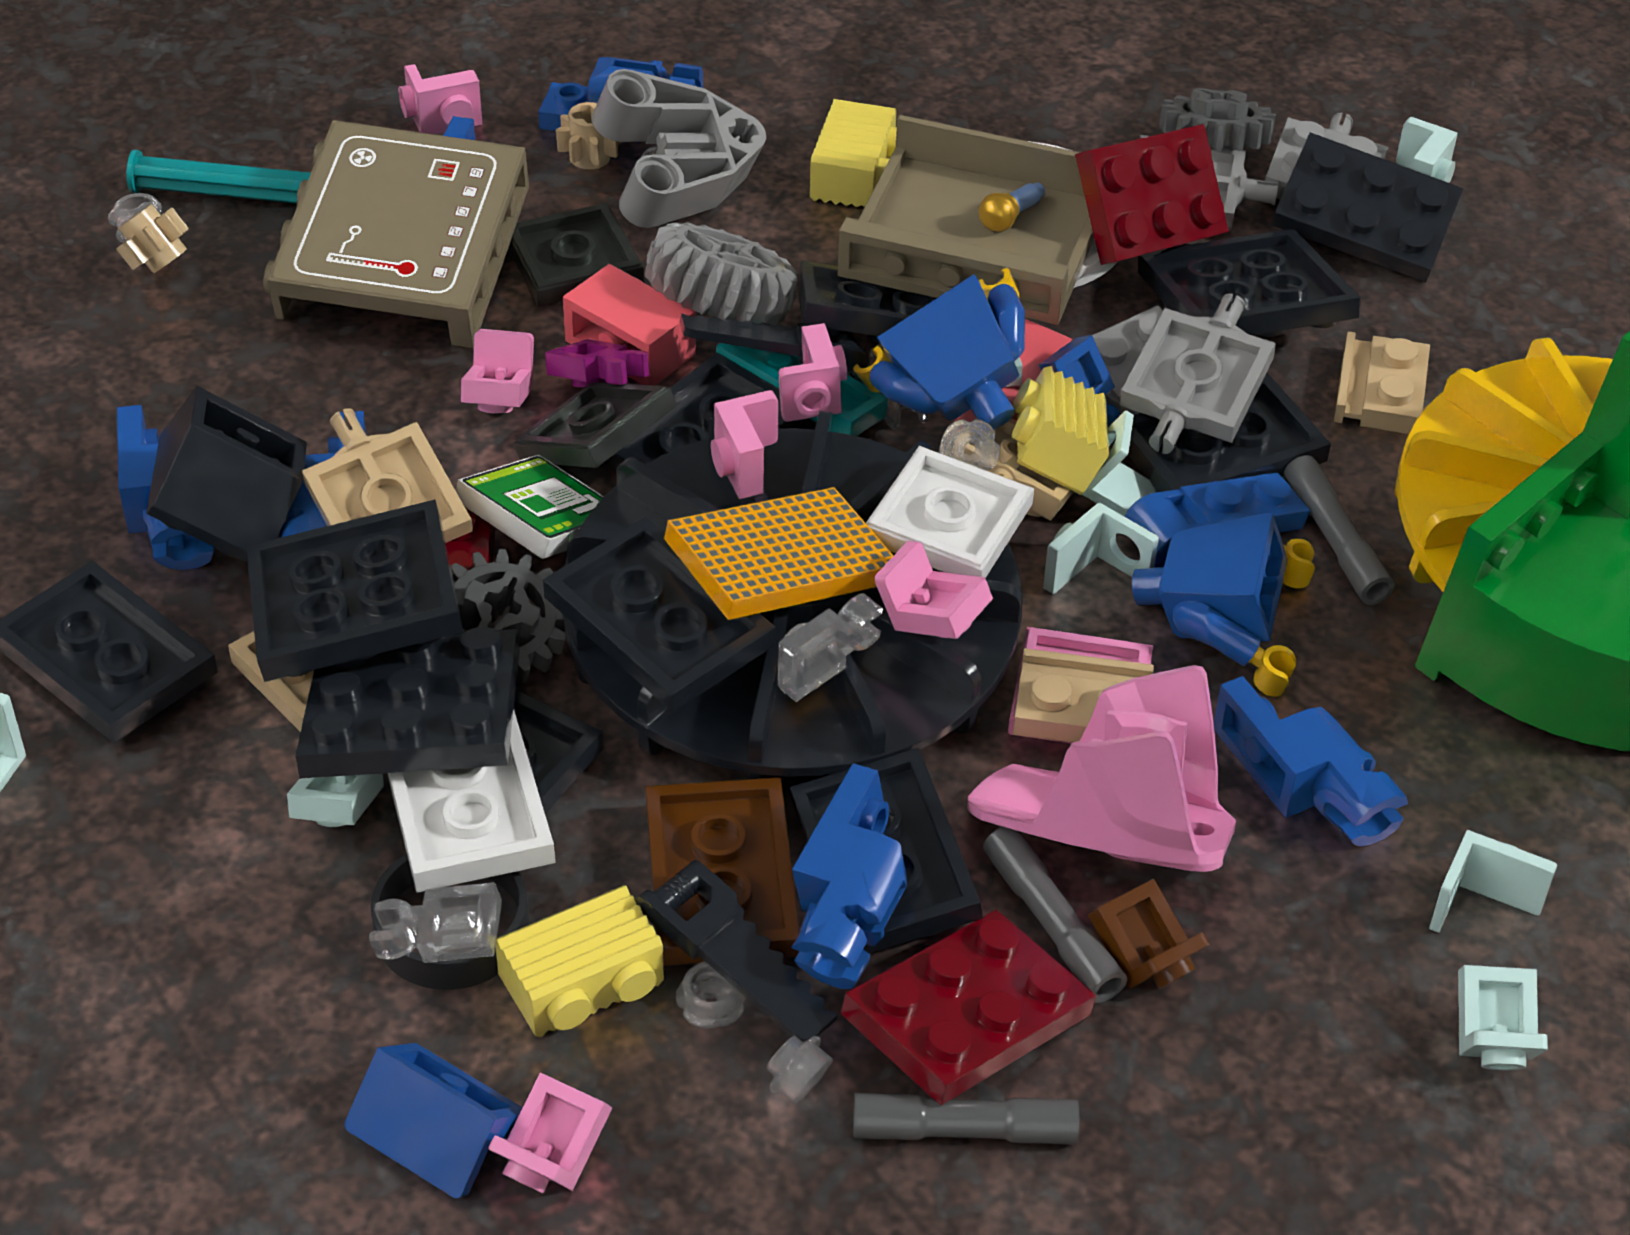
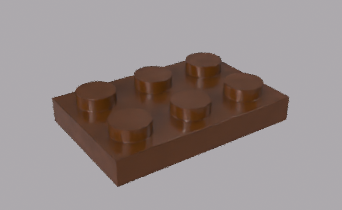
M781 777L645 786L653 892L669 881L670 878H673L676 873L691 861L698 860L737 893V903L744 910L743 920L754 922L757 925L756 935L770 939L769 949L782 952L784 957H796L799 951L792 949V946L800 930ZM697 893L675 912L688 921L709 902ZM656 927V935L660 936L663 944V966L706 963L700 957L697 959L689 957Z

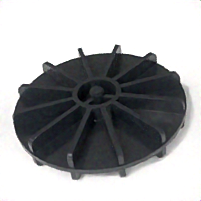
M820 410L815 430L799 428L778 429L777 442L764 446L763 494L739 499L728 475L720 477L715 469L711 454V440L715 439L714 418H711L709 420V439L681 447L662 455L648 464H644L635 458H628L617 467V485L599 501L586 517L582 526L571 533L567 544L565 566L644 517H647L665 532L668 520L833 487L836 488L866 523L917 448L921 446L935 451V448L924 441H919L907 452L873 440L832 432L833 412ZM1007 543L986 576L993 599L958 639L896 631L877 587L762 612L760 614L776 627L775 646L673 713L563 614L562 617L565 635L574 658L575 670L579 679L585 684H590L605 704L638 731V743L641 749L650 755H656L666 747L701 762L725 769L748 773L749 780L764 779L766 775L784 777L831 775L849 770L853 763L864 765L918 747L922 749L951 731L957 734L967 733L976 724L978 709L994 692L1006 673L1014 655L1021 628L1023 594L1017 563L1009 543ZM932 568L933 571L943 572V571L937 570V569H935V568Z

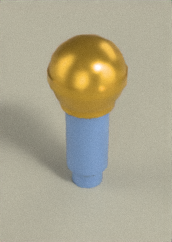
M1035 182L1033 184L1028 183L1009 194L992 193L981 202L978 209L979 219L990 231L1003 232L1011 228L1019 213L1037 204L1040 198L1044 197L1045 188L1041 183Z

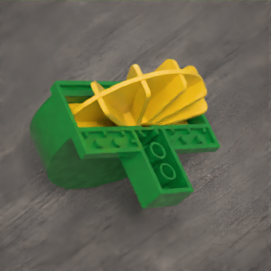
M1630 331L1621 338L1613 359L1562 355L1551 338L1535 339L1532 341L1527 356L1524 359L1504 362L1478 372L1468 368H1460L1447 379L1443 392L1424 409L1415 421L1406 439L1398 466V476L1394 492L1398 499L1399 512L1405 533L1414 550L1409 569L1417 582H1435L1443 592L1415 663V668L1433 681L1444 674L1487 704L1549 733L1589 745L1630 752Z

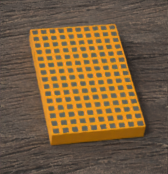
M835 487L668 520L664 536L665 541L727 620L877 587L875 583L876 574L893 557V554Z

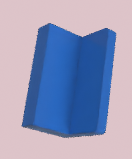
M409 1043L378 1047L344 1126L351 1134L453 1198H460L469 1194L494 1135L507 1140L523 1107L421 1045Z

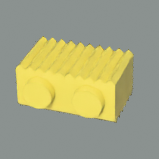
M833 99L828 117H826V122L811 156L810 198L814 202L818 199H821L824 203L831 200L835 205L842 202L846 207L852 203L856 209L861 205L865 208L896 148V108Z
M1052 366L1044 367L1035 381L1028 378L1022 384L1012 405L1016 410L1015 412L1018 413V420L1012 433V438L1018 441L1016 445L1018 446L1017 463L1082 495L1109 456L1104 392L1095 394L1094 387L1085 389L1083 382L1075 384L1073 376L1064 378L1062 371L1054 373Z
M626 885L495 939L498 975L535 1036L543 1037L548 1030L572 1029L584 1022L590 1014H595L599 1008L607 1009L612 1002L636 1001L647 995L654 986L658 987L664 980L662 941L660 936L656 935L653 925L649 924L647 916L643 915L640 905H636L634 896L630 895Z

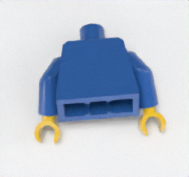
M1008 268L1002 269L1004 277L994 285L984 284L983 279L978 280L975 274H973L877 337L885 352L881 347L876 346L872 350L877 356L876 361L867 368H860L856 364L853 367L854 372L870 391L881 392L889 400L921 414L927 415L939 411L945 419L951 421L971 409L985 431H992L1004 425L1014 416L1016 410L1002 389L1018 378L1019 372L1014 362L1025 350V309L1019 299V291Z
M1263 513L1243 518L1226 517L1214 524L1180 530L1175 533L1171 538L1164 567L1134 570L1132 575L1133 597L1138 606L1162 604L1172 632L1178 637L1192 638L1211 646L1241 666H1245L1248 662L1256 666L1257 669L1253 678L1255 686L1265 695L1278 697L1285 692L1289 683L1288 678L1291 677L1296 667L1295 655L1293 651L1285 646L1276 645L1264 650L1259 645L1260 642L1271 640L1282 583L1293 588H1305L1309 585L1315 571L1314 563H1312L1315 555L1314 549L1310 542L1305 539H1292L1287 545H1284L1273 513Z

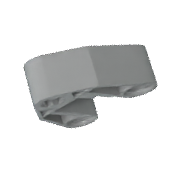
M628 69L616 70L609 75L592 114V123L603 137L618 142H646V144L658 145L655 154L646 155L637 160L619 199V209L622 215L630 223L644 228L656 227L716 208L747 178L766 140V131L755 117L707 89Z

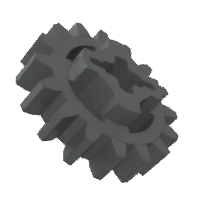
M1197 88L1192 90L1191 98L1178 95L1175 96L1174 100H1164V104H1161L1159 130L1166 133L1204 124L1209 146H1212L1215 150H1222L1223 147L1243 151V146L1259 149L1261 144L1269 145L1271 139H1273L1276 114L1271 113V108L1258 107V102H1246L1247 94L1243 92Z
M499 549L496 562L487 563L480 552L473 553L471 569L469 571L457 563L451 566L462 628L470 630L478 627H491V622L494 623L498 616H502L505 609L510 606L509 613H506L502 620L498 619L493 629H517L520 648L517 680L521 684L527 683L530 666L533 665L538 670L546 673L550 669L553 656L551 653L562 654L566 642L562 613L544 598L543 579L553 574V571L547 568L537 574L530 571L532 556L527 554L520 559L517 565L511 564L505 549ZM528 597L534 602L535 605L530 604Z

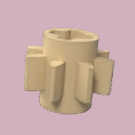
M593 102L577 104L569 110L568 115L562 114L560 116L561 127L556 129L557 151L569 152L570 163L588 170L605 166L609 162L610 157L617 158L618 145L622 143L603 137L595 129L592 123V114L597 103Z
M151 203L118 228L126 238V241L116 249L132 270L145 263L154 274L187 249L178 237L189 228L173 207L160 215Z

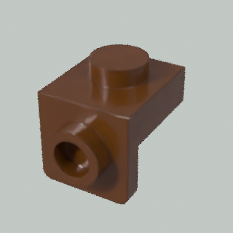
M1154 879L1105 903L1088 914L1105 947L1126 974V985L1129 989L1150 978H1153L1159 989L1194 971L1196 967L1190 956L1210 945L1204 932L1189 939L1187 938Z

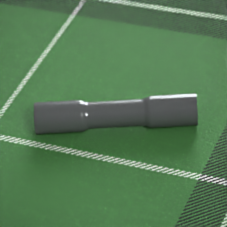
M1305 455L1292 460L1284 470V478L1291 489L1310 509L1309 516L1314 518L1336 553L1339 566L1361 601L1367 605H1374L1386 600L1393 593L1395 582L1372 546L1367 541H1364L1340 504L1338 493L1316 459Z
M1000 827L985 840L983 845L984 852L1012 891L1024 900L1058 947L1061 959L1071 973L1097 995L1095 1003L1105 1002L1116 996L1127 983V976L1096 933L1084 925L1051 880L1047 867L1022 833L1006 827Z
M854 1093L853 1138L919 1140L924 1137L1005 1139L1012 1143L1077 1145L1079 1138L1078 1099L1010 1098L1005 1101L950 1100L940 1106L934 1099H927L920 1095Z

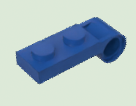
M1278 473L1182 486L1176 490L1151 493L1137 500L1127 510L1124 517L1159 537L1155 567H1164L1171 538L1180 530L1214 524L1226 517L1243 518L1263 513H1273L1278 531L1286 532L1303 529L1310 509Z

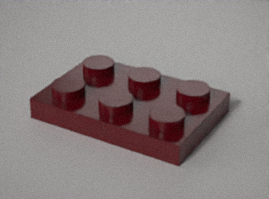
M1204 124L1075 154L1101 265L1229 232Z
M996 909L985 915L983 919L967 925L845 993L840 1014L942 1106L1090 1016L1097 995Z

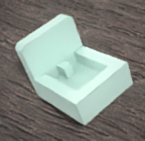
M1409 117L1403 124L1396 163L1450 183L1455 170V161H1452L1458 133L1414 117Z
M383 773L301 778L287 793L289 818L312 820L325 827L354 825L384 787Z
M1464 965L1458 970L1459 1056L1481 1057L1482 1068L1508 1071L1526 1069V1060H1532L1548 1050L1547 1035L1538 1034L1537 969Z

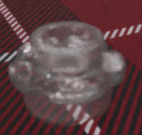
M961 419L953 422L945 430L939 447V453L980 469L989 470L996 465L999 459L1000 447L995 443V431L988 423L979 419H975L972 422ZM968 443H973L975 446V451L971 455H967L964 451Z
M706 962L693 966L686 973L683 982L676 991V1003L679 1008L684 1009L683 1016L685 1020L699 1028L708 1029L729 1026L735 1023L744 1012L742 1002L746 1000V997ZM714 998L718 999V1001L707 1002L706 999Z
M792 1036L774 1054L766 1066V1070L774 1076L769 1086L772 1094L776 1095L781 1092L793 1104H797L816 1086L833 1062V1059L819 1047L822 1040L820 1037L812 1036L803 1043L796 1036Z

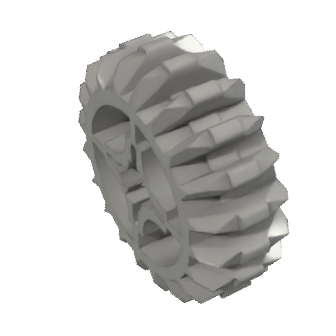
M675 222L660 227L656 238L651 241L647 254L645 277L656 291L662 292L668 300L677 301L683 308L695 310L701 316L708 315L725 321L734 319L739 322L751 321L756 324L764 322L776 326L779 322L784 321L787 311L791 310L797 294L795 291L798 283V272L787 259L779 257L774 250L760 246L759 242L749 241L741 235H734L723 229H713L704 224L696 226L689 222L681 224Z

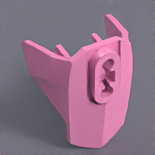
M1192 665L1132 678L1105 688L1098 698L1092 717L1080 741L1071 743L1060 772L1018 764L1008 765L987 777L968 796V811L982 821L1057 842L1102 851L1112 857L1197 872L1219 869L1223 865L1224 855L1234 835L1236 819L1218 801V766L1207 673L1203 667Z

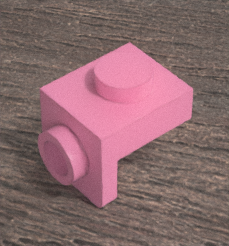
M415 64L404 66L406 85L398 88L399 100L405 118L413 117L420 133L437 134L445 132L453 116L474 119V126L483 125L480 86L474 70L422 79Z
M825 323L801 327L803 364L784 367L778 372L780 411L784 421L789 422L818 417L820 410L831 411L833 414L841 413L840 381L847 380L846 359L841 345L832 346Z
M479 329L474 335L473 366L461 379V402L476 403L480 411L487 413H508L513 410V407H520L532 391L534 336L531 333Z
M771 390L714 403L715 439L711 440L713 463L720 477L728 475L739 499L763 494L764 446L772 445L778 440V399Z
M907 541L875 576L876 586L896 631L958 639L993 599L985 577L933 571L923 544L916 541Z
M540 1073L508 1139L505 1140L494 1135L488 1149L509 1160L502 1173L509 1178L541 1193H544L550 1180L573 1191L612 1107L601 1100Z

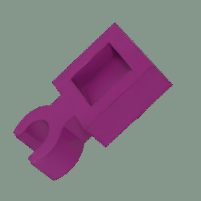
M586 339L545 352L547 375L571 379L572 385L575 387H586L591 382L623 385L628 383L627 376H650L647 352L627 350L626 345Z

